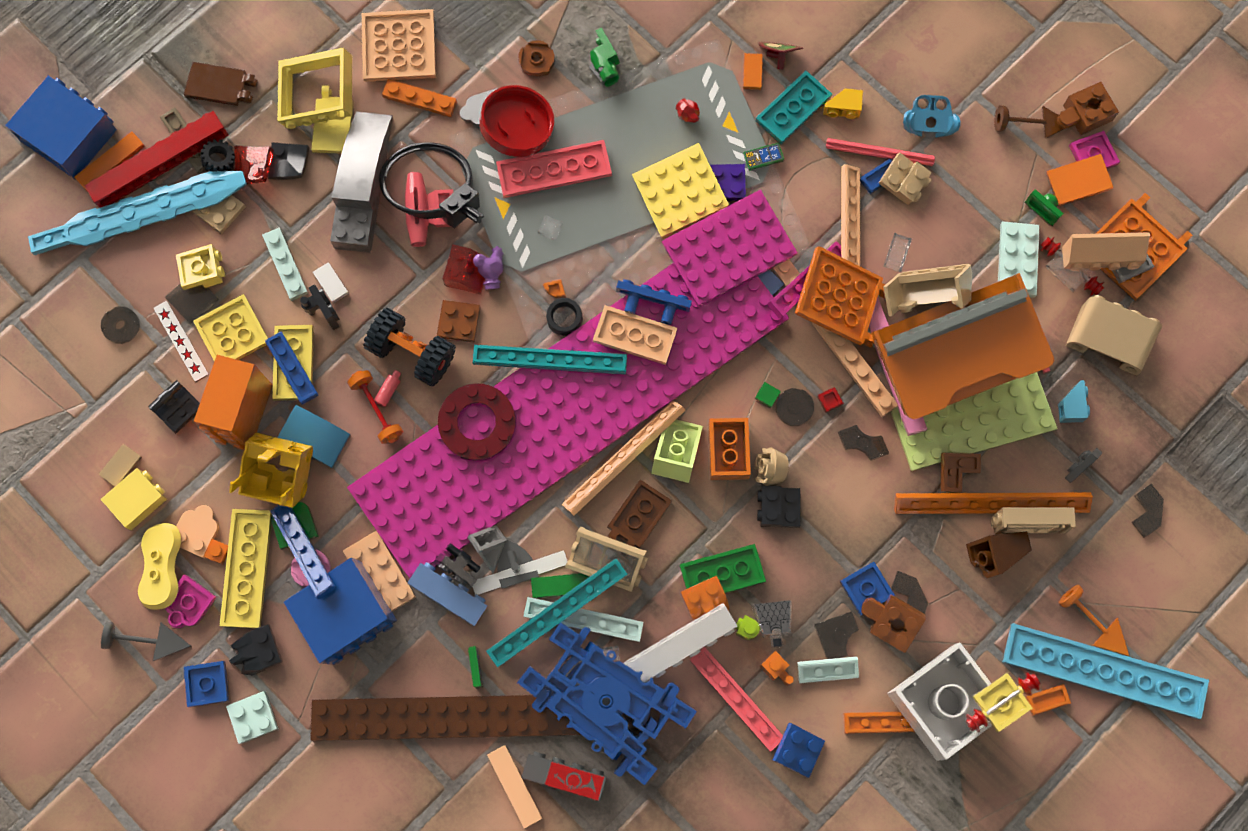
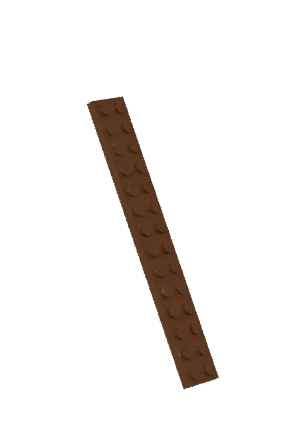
M533 695L312 700L311 741L567 736L581 734L573 727L567 728V724L570 722L567 716L561 717L558 721L557 714L547 706L542 712H537L532 707V703L536 699Z

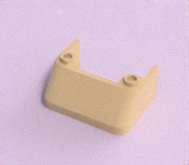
M971 264L907 271L897 274L883 287L888 315L893 316L900 310L901 313L910 312L916 305L952 301V304H956L957 307L964 308L971 301Z

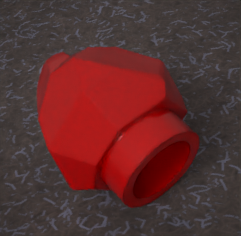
M685 98L681 99L676 105L679 119L691 123L698 122L700 111L697 103Z

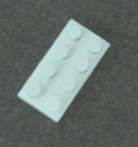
M1003 221L1000 224L998 282L1020 273L1029 297L1033 298L1037 296L1039 225Z

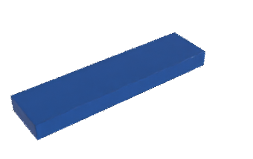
M282 331L266 339L267 346L300 403L303 405L319 396Z

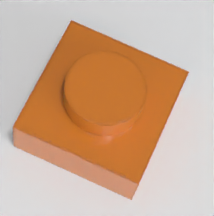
M211 539L203 557L223 565L227 557L228 545Z

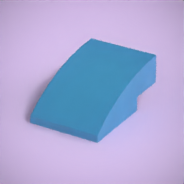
M295 405L277 438L313 446L312 459L333 468L350 434L325 419Z

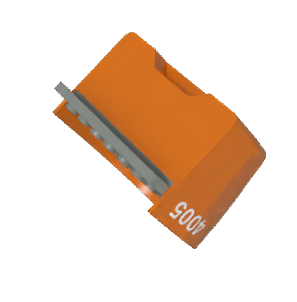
M1020 273L972 292L971 301L964 308L957 307L956 304H952V301H949L871 332L903 413L911 419H918L939 411L950 404L1016 378L1020 379L1048 368L1054 363V356Z

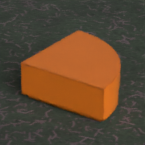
M561 279L543 284L545 291L550 296L557 299L566 298Z

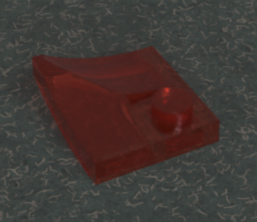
M235 145L234 171H243L247 184L266 182L274 149L270 146L247 147Z

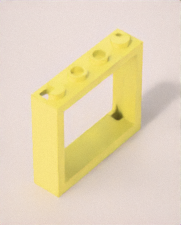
M339 48L279 61L278 122L285 126V128L294 129L297 126H310L313 123H326L329 120H342L345 117L352 116V55L346 49ZM340 65V106L292 115L293 74Z

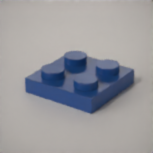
M875 562L870 563L840 581L860 616L863 615L861 607L866 599L874 598L883 603L887 601L890 594L895 596Z
M225 661L184 667L187 707L229 701Z
M788 723L773 761L809 778L825 740L792 723Z

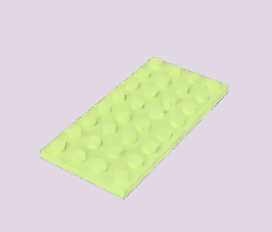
M1037 372L1020 379L1016 378L923 416L927 430L914 435H907L898 408L891 411L911 471L941 463V453L944 452L974 454L1058 429Z

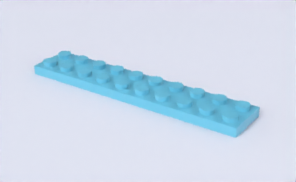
M1014 623L1010 627L1002 663L1198 720L1202 719L1209 684L1208 679Z

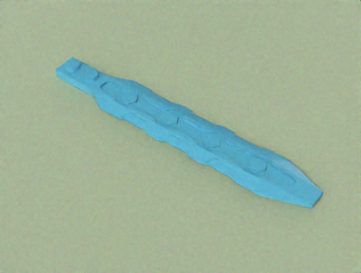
M209 171L174 185H165L154 189L152 192L136 197H128L105 207L93 208L78 213L62 226L28 236L31 253L35 256L69 244L92 245L124 232L129 233L161 220H170L177 215L189 211L201 210L219 204L247 185L244 172Z

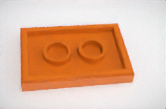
M1102 154L1046 172L1053 194L1058 199V207L1113 189Z

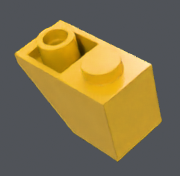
M843 89L825 103L823 115L832 118L838 116L846 117L847 119L859 118L862 111L863 90Z

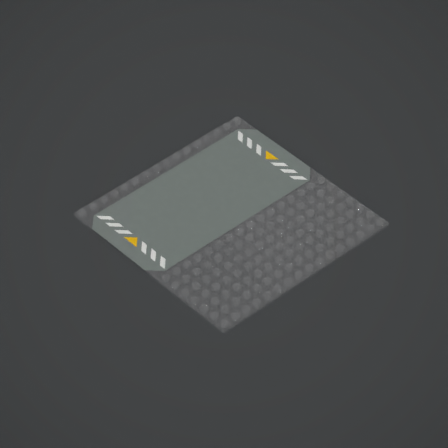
M719 40L709 41L618 74L620 79L612 86L606 87L599 81L547 100L553 110L554 128L547 145L537 153L604 140L612 172L610 177L504 198L496 162L516 157L502 154L491 147L484 139L480 128L471 127L450 135L449 138L453 148L460 152L470 165L473 180L472 188L479 193L480 207L477 210L484 215L481 220L492 248L496 246L502 248L504 253L502 256V274L531 348L549 349L566 337L554 333L548 326L546 319L547 309L557 298L550 296L545 291L544 283L561 279L566 298L576 301L581 308L582 326L601 313L605 305L610 307L626 296L616 292L618 280H630L634 282V285L640 286L673 263L662 245V241L668 237L661 238L632 174L697 143L700 144L709 165L745 164L746 197L761 189L798 252L796 256L790 258V261L799 273L810 265L814 252L775 164L748 171L743 153L764 147L766 144ZM685 98L697 103L700 111L698 122L691 123L679 119L676 105L681 99ZM727 201V202H728V204H729V206H730L731 204H733V203H735V202H737V201ZM784 285L773 295V297H775L779 292H781L785 288ZM569 307L558 308L553 315L554 322L560 327L571 326L576 317L575 312Z

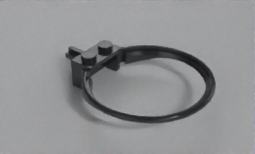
M433 142L416 143L396 151L384 163L379 176L380 189L387 201L397 209L423 219L443 218V221L454 229L466 218L471 219L475 223H480L484 217L483 214L477 211L480 207L479 193L472 188L473 180L470 165L466 158L454 148ZM423 150L446 153L460 163L465 173L466 182L440 203V208L413 210L401 206L390 196L387 190L386 179L390 168L403 156Z

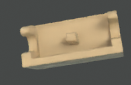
M122 444L98 475L116 486L123 480L141 456L125 444Z

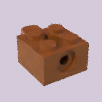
M1099 82L1068 96L1063 104L1065 110L1061 111L1057 117V124L1062 129H1068L1075 125L1079 134L1084 135L1112 122L1119 111L1102 82Z
M891 594L885 604L874 598H868L861 607L862 614L874 621L870 633L906 653L926 620V614Z

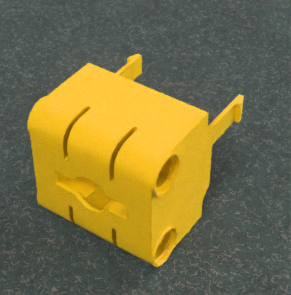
M256 432L245 442L240 474L235 481L230 482L229 493L234 492L239 487V495L293 508L305 497L307 492L313 446ZM281 455L280 465L290 468L286 471H280L274 464L266 462L271 458Z

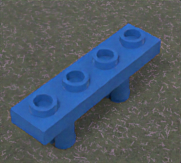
M618 280L616 292L628 296L624 309L625 312L635 314L639 299L664 305L665 308L661 319L663 324H672L676 309L689 312L692 301L684 295L673 296L666 290L655 291L648 285H634V282L630 280Z

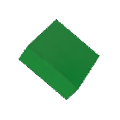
M764 382L755 400L772 408L781 391Z

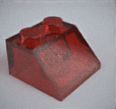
M452 244L442 278L444 285L481 295L485 278L481 276L478 267L473 263L475 255L480 253L471 248Z

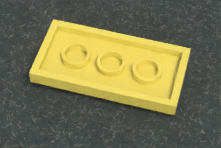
M275 326L274 335L282 331L313 384L314 326ZM274 358L272 399L274 401L299 400Z

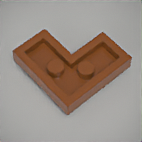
M941 453V491L962 492V473H981V454Z

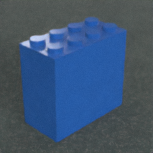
M48 75L5 126L20 142L75 179L74 177L85 169L117 129L113 125L114 121L107 116L108 113L101 107L95 108L86 97L82 99L76 90L71 87L70 89L66 88L60 79L56 78L54 80Z
M349 558L328 572L336 588L320 600L315 596L310 585L284 601L285 606L316 659L321 664L336 665L340 663L344 655L355 653L360 649L361 644L364 642L370 643L377 638L376 634L381 631L386 632L394 627L393 623L397 621L380 591L375 586L371 576L363 566L362 561Z

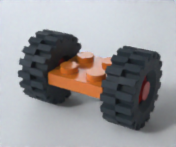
M388 307L384 308L382 312L378 313V317H375L373 324L371 323L370 329L366 333L367 336L364 338L365 342L363 343L364 349L380 358H385L389 351L393 350L394 345H400L421 357L415 366L414 377L431 387L435 386L450 366V362L454 358L456 346L440 336H435L429 342V345L421 341H413V336L405 332L403 333L406 318Z

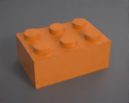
M748 418L709 419L710 480H748L751 475Z

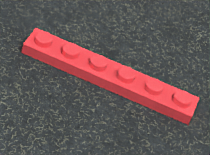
M704 646L700 653L693 656L689 661L771 752L780 744L783 735Z

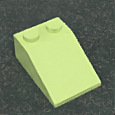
M675 420L666 428L660 436L651 474L689 483L703 426Z

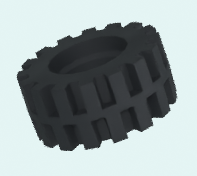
M214 139L212 143L208 141L207 145L204 144L201 150V162L206 171H231L235 162V152L231 145L228 146V142L223 143V140L220 139L217 142ZM221 153L226 159L222 162H216L210 158V155Z

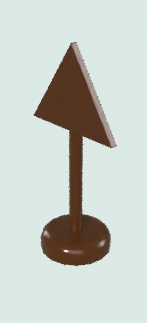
M1001 105L998 106L994 118L996 131H1004L1009 121L1044 124L1045 139L1064 129L1057 124V117L1059 115L1042 106L1043 119L1009 117L1008 108Z

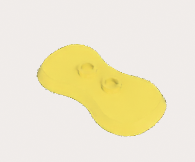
M156 524L150 527L142 537L141 547L145 565L138 587V595L143 606L148 609L158 610L167 608L174 602L178 593L175 560L181 545V535L178 528L173 524Z

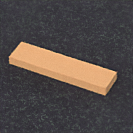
M506 745L489 753L487 756L523 827L526 828L541 820L542 816L521 778Z

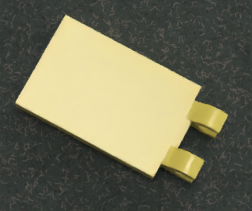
M322 85V99H316L315 111L340 106V97H331L332 90H329L330 86ZM353 100L352 116L345 117L342 120H329L326 123H314L312 152L342 154L344 143L352 124Z

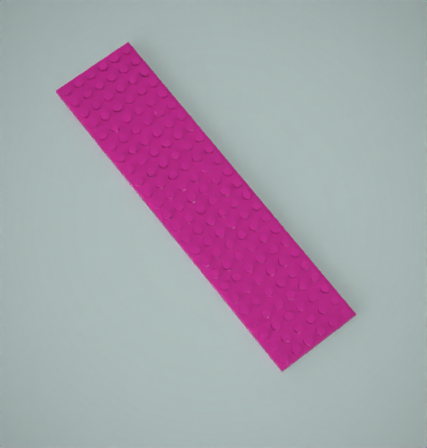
M672 263L642 284L652 287V290L655 291L666 290L673 296H687L692 301L689 312L680 309L675 311L670 326L676 327L677 332L666 365L594 343L593 338L602 314L601 312L549 349L627 354L626 374L519 368L493 386L509 399L516 418L513 438L500 453L490 459L481 461L461 458L450 451L440 436L438 425H436L347 487L409 579L420 563L424 565L427 562L433 567H437L439 562L436 558L440 553L448 557L452 556L446 550L449 543L461 550L471 543L467 538L469 535L495 526L661 410L671 401L681 396L788 321L789 317L787 314L779 319L767 305L774 297L760 278L756 276L698 307ZM624 296L610 307L624 311L628 296ZM639 299L635 315L661 323L665 306ZM481 403L468 405L460 412L458 417L460 432L466 438L472 440H481L488 437L496 425L493 411Z

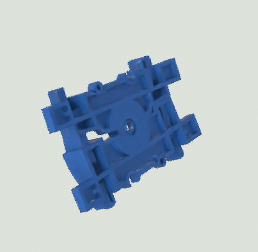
M560 622L549 640L566 651L553 671L545 678L529 666L517 683L536 697L532 707L537 712H542L547 706L557 714L558 721L563 716H567L570 719L567 728L573 727L589 741L595 740L592 743L593 751L599 752L603 747L604 753L612 760H617L621 754H624V759L616 767L614 773L617 776H622L627 771L645 785L657 768L642 756L647 750L643 743L649 737L655 739L668 718L686 729L697 711L676 698L679 687L675 683H669L663 689L653 682L652 677L648 682H642L641 675L643 671L636 672L621 661H613L616 659L615 651L609 650L605 656L603 649L591 641L583 649L581 645L591 631L589 627H584L580 634ZM610 653L614 654L612 658L609 657ZM606 697L610 699L608 705L602 703V700ZM652 707L660 712L658 721L652 716L648 720ZM622 713L633 719L632 725L641 730L637 736L628 729V722L621 716Z

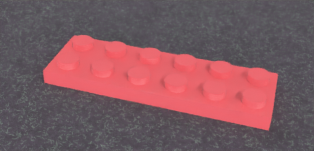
M604 140L496 162L504 198L612 176Z

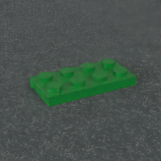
M755 544L679 564L686 589L715 576L718 577L724 593L766 582Z

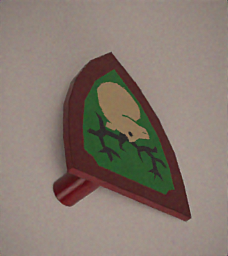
M758 42L759 46L768 49L766 52L767 57L778 59L777 69L784 70L787 52L803 49V47L788 44Z

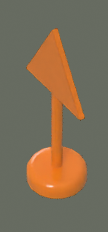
M1075 585L1060 598L1059 604L1062 607L1067 608L1075 603L1103 632L1092 646L1129 656L1118 618L1106 629L1078 600L1083 594V588L1080 585Z

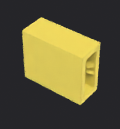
M136 468L101 498L102 502L129 530L134 529L167 500L163 495L165 493L163 488L159 484H153L151 481L153 477L146 470L141 471Z

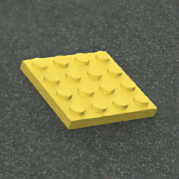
M699 143L632 174L662 239L688 228L729 206Z

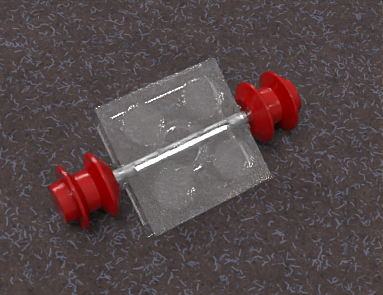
M1055 237L1045 239L1041 244L1043 247L1041 251L1046 250L1048 252L1047 257L1055 254V257L1045 267L1072 292L1083 282L1086 283L1084 291L1089 289L1091 291L1090 296L1093 294L1098 295L1104 289L1102 285L1105 282L1099 283L1097 281L1098 276L1090 277L1094 272L1089 268H1082L1079 271L1064 269L1063 252L1059 250L1061 242L1056 244L1054 242Z

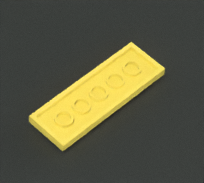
M232 509L219 625L221 627H261L272 523L270 510Z

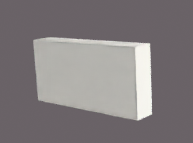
M329 262L313 271V274L332 303L349 294Z

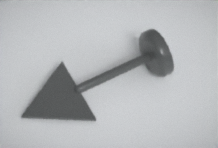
M106 621L101 637V649H109L114 639L156 644L153 661L191 646L162 622L160 623L157 639L115 634V624Z

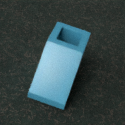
M1084 380L1079 381L1058 404L1060 423L1084 422L1090 415V407L1086 401L1088 388L1085 386Z

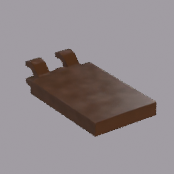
M192 62L184 96L186 98L238 106L239 101L252 103L253 96L250 95L251 92L243 90L244 85L256 87L258 80L255 79V75L247 74L245 70Z
M639 480L607 526L611 530L607 537L614 540L618 538L627 545L640 549L672 503V500L642 480ZM621 552L626 558L629 556V554Z

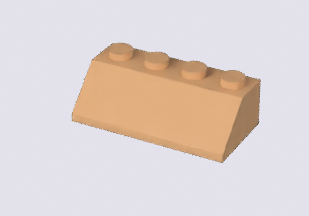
M1150 232L1072 234L1062 247L1064 269H1070L1071 271H1079L1082 268H1089L1093 271L1100 270L1101 268L1117 270L1121 267H1128L1129 270L1138 269L1146 261Z

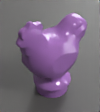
M498 246L492 249L490 258L482 254H477L473 258L474 265L478 267L479 273L485 278L483 283L485 290L500 288L501 282L498 280V276L503 272L502 256L504 253L502 248Z

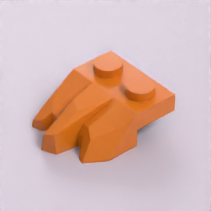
M717 576L680 592L692 621L722 603L728 611L730 609Z

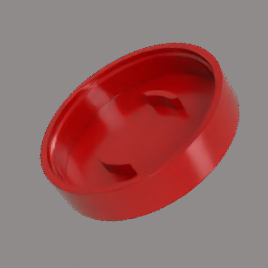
M508 85L494 90L487 96L482 105L479 125L484 139L495 150L512 157H526L539 152L549 142L554 128V114L550 104L540 93L525 86Z

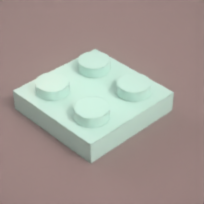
M266 691L226 706L238 744L278 730Z

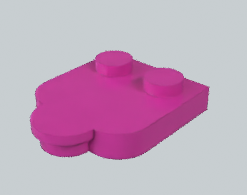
M183 575L178 582V593L174 602L165 608L169 613V624L173 628L197 625L217 597L189 576Z

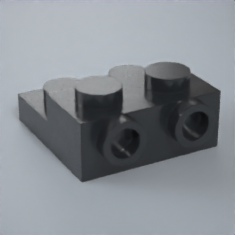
M762 486L761 491L758 490L757 502H761V510L757 511V521H761V527L800 528V488Z

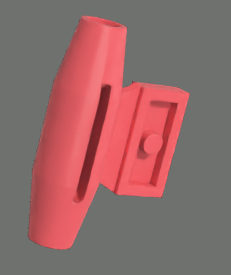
M411 172L407 175L405 207L413 210L440 208L439 204L453 193V189L434 190L427 194L422 174ZM406 213L408 234L411 245L414 247L426 245L428 224L436 227L451 226L444 222L443 218L423 219Z

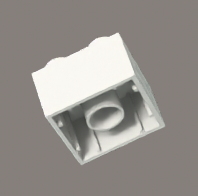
M960 642L946 649L887 693L936 761L947 760L992 726L988 720V727L981 725L979 727L980 732H977L976 730L972 731L965 722L967 714L970 716L974 715V709L982 712L973 696L989 686L991 682Z

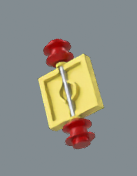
M1025 673L1026 679L1018 678L1017 687L1009 674H1004L973 696L982 712L974 709L973 716L967 714V720L965 721L967 726L972 731L980 732L979 727L981 725L988 727L989 720L995 730L1000 732L1033 709L1023 693L1032 696L1031 690H1040V681L1034 674Z

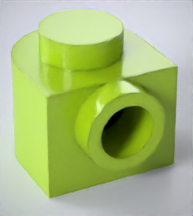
M746 615L743 619L739 617L736 623V635L743 639L752 640L760 631L758 622Z

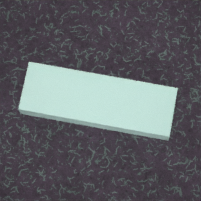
M857 657L797 662L799 683L859 678Z

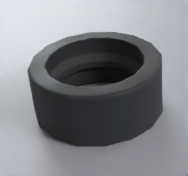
M560 298L553 301L547 309L546 319L548 326L558 335H569L582 324L580 306L570 298ZM569 307L575 312V321L571 326L560 327L554 322L553 315L558 308Z

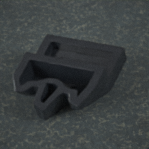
M269 624L244 634L231 645L234 650H238V654L231 658L229 662L234 666L243 664L241 674L253 676L283 662Z

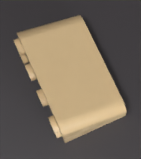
M1095 295L1090 297L1081 306L1066 346L1081 353L1090 348L1123 362L1119 367L1120 369L1137 376L1145 365L1161 331L1162 324L1155 318L1145 317L1138 311L1128 310L1119 303H1111L1105 300L1104 297Z

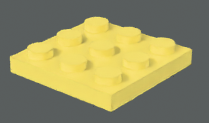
M244 294L193 321L214 361L217 355L240 360L267 345L265 340L268 337Z

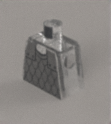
M791 600L754 604L752 606L755 619L760 626L761 637H770L772 648L783 647L782 635H788L791 632Z

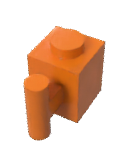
M776 651L759 666L773 681L777 677L785 685H790L794 681L793 677L785 671L789 664Z

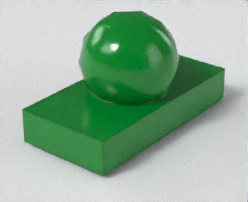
M1035 189L1025 201L1032 210L1051 226L1064 214L1057 208L1058 199L1053 194L1043 196Z

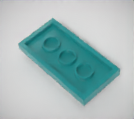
M805 71L756 117L755 121L782 145L832 97V93L809 72Z

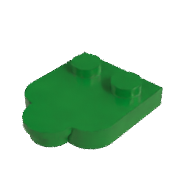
M298 502L292 509L309 540L319 537L310 508L305 503ZM271 516L279 547L281 550L286 549L289 546L276 521Z

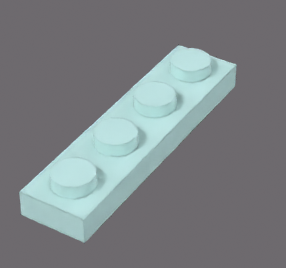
M277 228L263 234L264 241L290 300L293 301L309 294L281 229Z

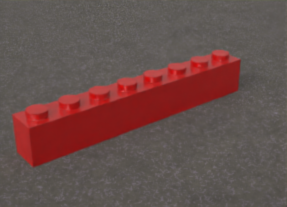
M211 111L204 114L198 120L187 124L181 130L173 132L162 141L156 142L150 148L139 152L133 158L125 160L114 169L108 170L102 176L92 179L84 186L93 202L99 208L111 205L185 162L195 154L200 153L204 144L207 145L208 141L212 143L216 139L219 142V139L222 140L229 136L216 113Z

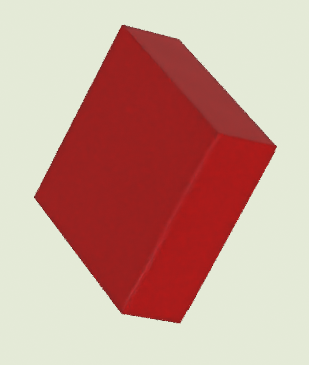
M835 387L817 396L826 413L844 404Z

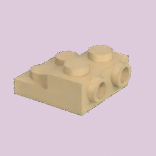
M898 153L882 176L879 184L908 205L913 201L917 202L922 195L920 190L930 183L931 178L929 176L932 172L919 162L913 163L902 153Z

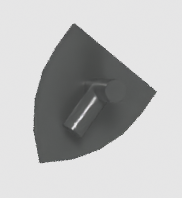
M507 540L498 560L497 571L501 572L511 568L514 573H519V565L531 562L533 559L518 544ZM536 570L499 579L503 589L531 580V578H537L539 574Z

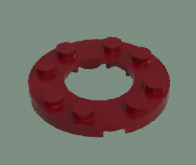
M468 384L454 390L444 400L438 415V429L443 442L450 451L467 460L481 461L494 457L508 446L515 432L516 418L509 399L497 388L486 384ZM474 403L488 406L496 418L493 432L481 440L466 438L458 428L460 412L468 405Z

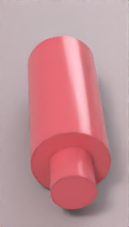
M394 370L392 375L389 374L374 398L375 403L382 407L387 406L401 382L399 380L401 375L399 371Z

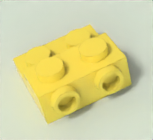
M212 244L176 255L181 287L184 290L199 285L207 288L223 283L222 277H225V271L219 264V261H222V255Z

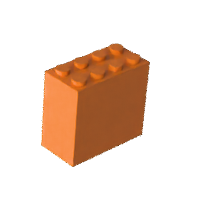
M217 355L194 422L205 434L210 435V438L214 439L216 443L221 445L230 443L234 448L244 450L245 442L259 428L273 385L255 364Z

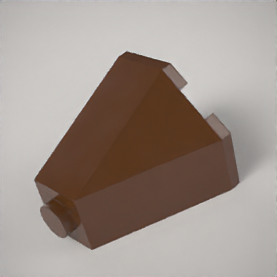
M1027 531L990 535L966 544L970 563L974 567H979L986 578L1003 574L1032 551Z

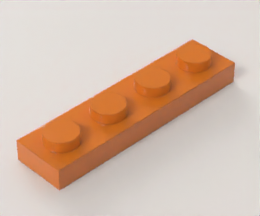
M391 79L387 80L382 93L383 98L447 117H452L457 104L456 98Z

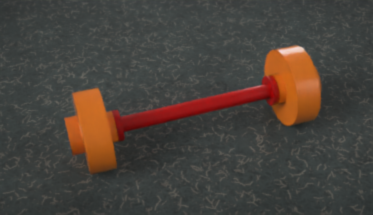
M370 371L355 372L347 383L351 390L363 389L383 425L382 431L377 435L381 444L397 441L399 436L402 435L403 430L400 424L388 425L367 388L368 384L373 380Z

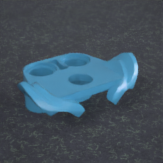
M921 95L913 101L912 110L907 111L903 119V126L907 132L917 136H922L921 131L938 132L935 135L936 138L956 133L961 124L959 116L952 113L949 99L945 96ZM919 99L926 101L925 109H921L918 106ZM937 101L944 102L945 107L943 110H939L936 107ZM929 117L936 120V125L933 128H929L926 125V119Z

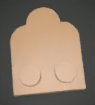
M201 505L195 511L188 510L184 512L176 525L181 535L180 548L204 559V553L211 539H215L219 531V525L213 519L214 513L209 506Z

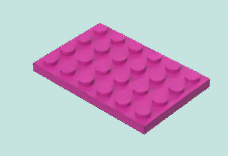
M761 189L662 241L663 247L698 307L798 254Z

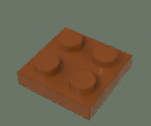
M443 300L437 336L443 339L475 343L480 305Z

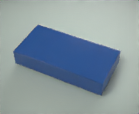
M888 159L860 177V182L870 194L882 187L879 181L890 166L891 159Z

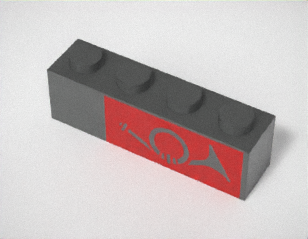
M534 751L533 755L528 754L521 778L598 801L601 800L607 779L606 776H603L604 771L592 768V771L589 772L584 770L583 765L573 763L572 766L565 765V760L553 757V760L545 759L546 754Z

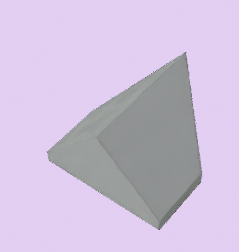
M497 525L467 537L492 573L495 571L502 549L507 541Z

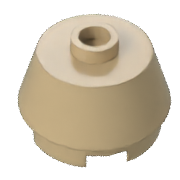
M772 447L768 449L762 448V454H757L754 469L758 470V477L755 478L756 481L763 483L765 486L782 483L786 479L789 470L787 456Z

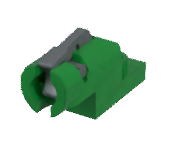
M601 27L595 30L598 37L595 39L598 47L590 51L591 64L589 68L603 85L609 87L620 79L616 68L620 61Z

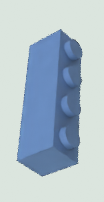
M426 562L424 565L420 563L407 584L472 626H475L487 607L484 604L486 600L477 594L473 597L468 593L469 589L460 583L458 586L451 583L452 578L442 573L440 576L434 572L436 568Z

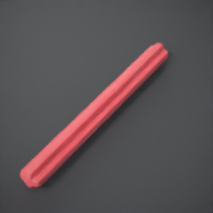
M828 138L826 141L827 149L892 160L898 153H902L913 163L919 162L922 165L933 166L935 161L933 155Z

